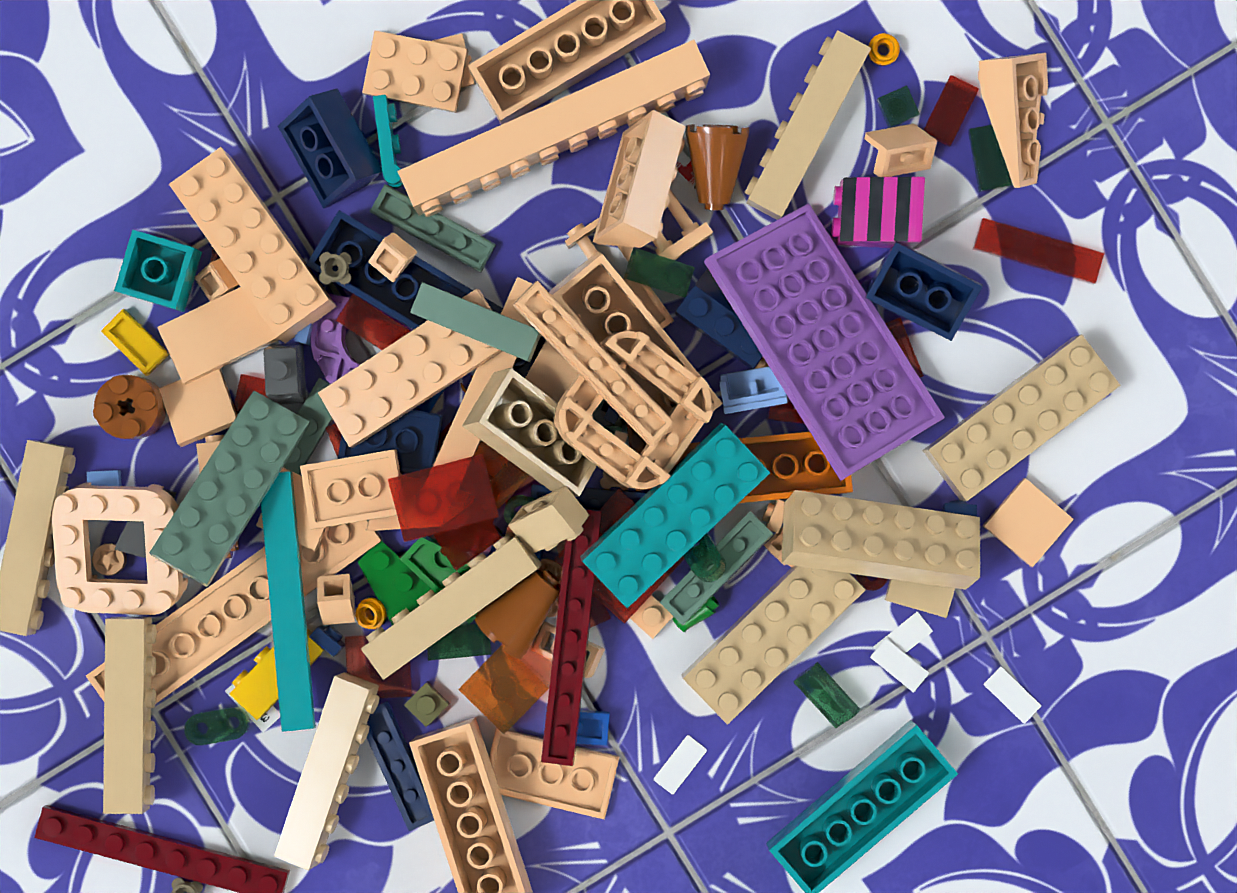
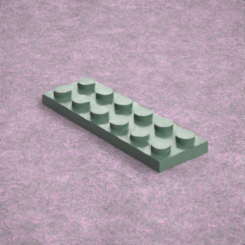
M253 391L150 550V555L208 587L308 429L310 422L262 394Z

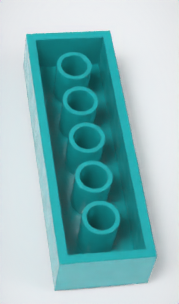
M720 423L669 472L671 476L666 482L653 487L598 541L588 548L580 558L618 600L628 608L767 477L770 472L726 425Z
M910 720L766 843L767 847L805 893H819L957 776L958 773L922 730Z

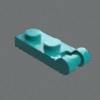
M386 95L373 96L383 177L391 187L399 188L403 186V183L397 172L401 170L397 165L396 154L401 153L400 138L398 134H393L392 123L397 122L395 103L389 104Z

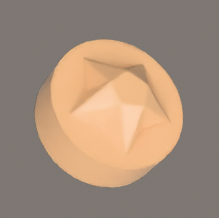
M103 544L93 553V566L102 575L117 574L126 565V553L115 550L116 544Z

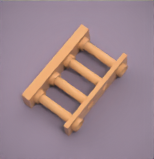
M671 189L668 192L670 202L667 207L683 229L681 232L683 238L673 244L671 240L667 241L661 232L660 236L652 241L657 247L655 250L657 256L648 262L645 258H640L634 247L618 246L630 264L629 270L632 272L637 268L645 280L713 234L707 222L701 226L697 222H692ZM599 218L586 227L583 223H580L567 233L569 238L565 240L568 249L578 244L587 259L593 256L597 249L588 236L596 231ZM636 279L628 286L631 289L640 282Z

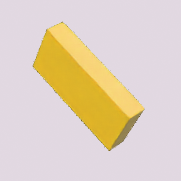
M122 309L101 330L145 376H149L170 355L126 309Z

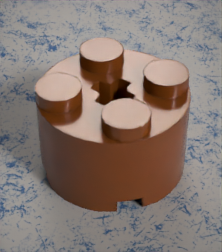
M118 375L106 381L96 394L93 409L94 418L106 433L116 438L133 440L142 439L157 432L167 414L159 387L149 379L132 375ZM128 402H132V407L135 408L134 413H128L129 409L126 407Z

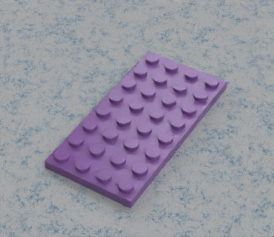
M810 204L793 211L707 257L704 261L840 481L945 418L873 303L866 299V292Z

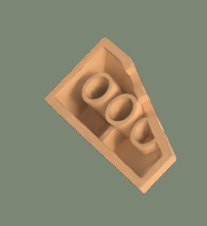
M1046 53L979 61L978 71L981 95L1014 188H1020L1036 184L1041 151L1040 142L1036 139L1037 129L1039 125L1044 124L1045 114L1039 113L1041 96L1047 95L1048 89Z

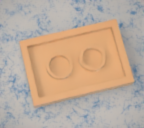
M374 30L362 93L368 96L386 95L389 100L456 113L469 51L466 48Z
M395 449L300 466L310 529L407 513L398 455Z

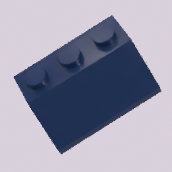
M338 88L309 96L278 125L323 209L367 186L383 172Z
M896 241L882 260L867 288L866 299L952 341L982 289L983 284Z
M707 268L678 307L675 315L744 365L753 369L762 357V354Z

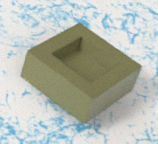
M427 681L404 706L427 727L450 703Z

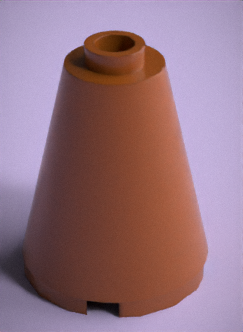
M695 124L686 125L685 132L698 203L705 204L706 210H724V204H730L749 137V127H742L741 132H738V126L703 124V126H696V131H694Z
M547 569L544 572L536 570L478 611L474 620L481 631L493 643L498 640L505 645L503 651L514 658L521 659L530 648L560 593L558 584L560 581Z

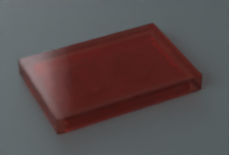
M483 454L388 479L404 542L500 517Z

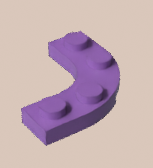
M329 294L337 307L313 323L311 348L314 360L325 375V379L332 384L361 364L352 358L345 343L346 328L353 299Z

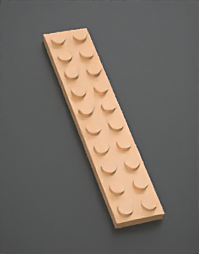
M368 520L326 527L316 551L299 545L304 597L317 588V577L337 574L372 547L383 541L376 531H366ZM265 547L156 625V642L152 644V657L156 658V673L154 676H151V689L156 691L155 705L272 621ZM105 662L86 675L103 701L105 692Z

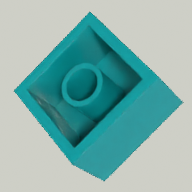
M132 229L114 291L185 312L202 252L194 247Z

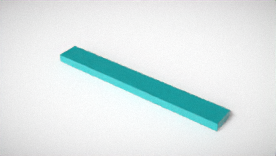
M287 471L278 474L261 502L282 732L316 728L293 473Z

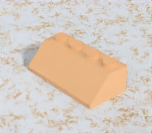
M652 110L623 132L594 235V243L641 248L660 236L663 229L662 215L670 202L668 192L678 171L676 167L677 158L685 145L683 135L686 126Z

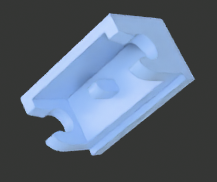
M769 366L722 374L720 376L721 382L719 383L725 414L785 404L789 401V397Z

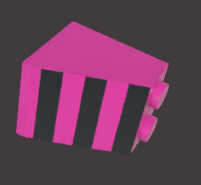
M925 177L843 178L840 181V186L834 187L833 205H839L838 218L833 217L831 230L832 237H837L836 245L891 248L897 241L913 249L921 243Z

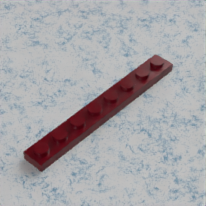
M586 508L584 509L589 516L582 525V533L572 541L566 539L541 756V762L573 766L575 761L596 576L582 562L580 556L600 538L603 514L602 510Z
M48 805L42 807L34 837L237 893H284L290 870Z

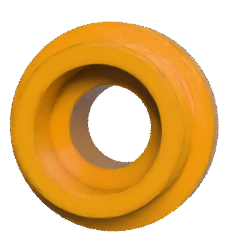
M886 33L874 36L868 45L871 47L868 54L869 58L875 64L881 66L893 63L900 52L897 39ZM880 45L888 48L889 53L887 55H881L878 52Z
M366 598L358 604L355 617L360 626L368 629H377L386 621V609L378 599Z

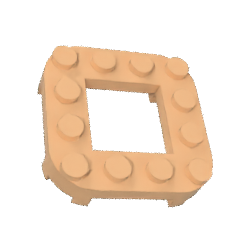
M624 331L607 337L600 343V346L623 369L627 366L675 403L668 414L675 423L653 446L647 444L639 455L592 419L593 416L591 415L603 398L578 374L558 402L554 425L566 443L619 483L633 489H649L663 484L671 476L669 472L703 424L708 423L713 414V411H711L712 400L708 389L709 385L702 377H696L652 343L648 335L642 332Z
M88 482L66 491L55 499L52 510L56 582L61 594V601L66 607L87 613L156 615L168 610L178 602L183 592L187 589L188 578H183V573L156 559L149 553L179 507L175 499L163 490V486L151 484L148 487L95 486ZM88 520L144 521L147 580L97 579V575H92Z

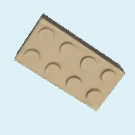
M512 368L493 373L462 425L552 492L566 486L574 497H579L597 466L566 443L560 436L554 425L558 403Z

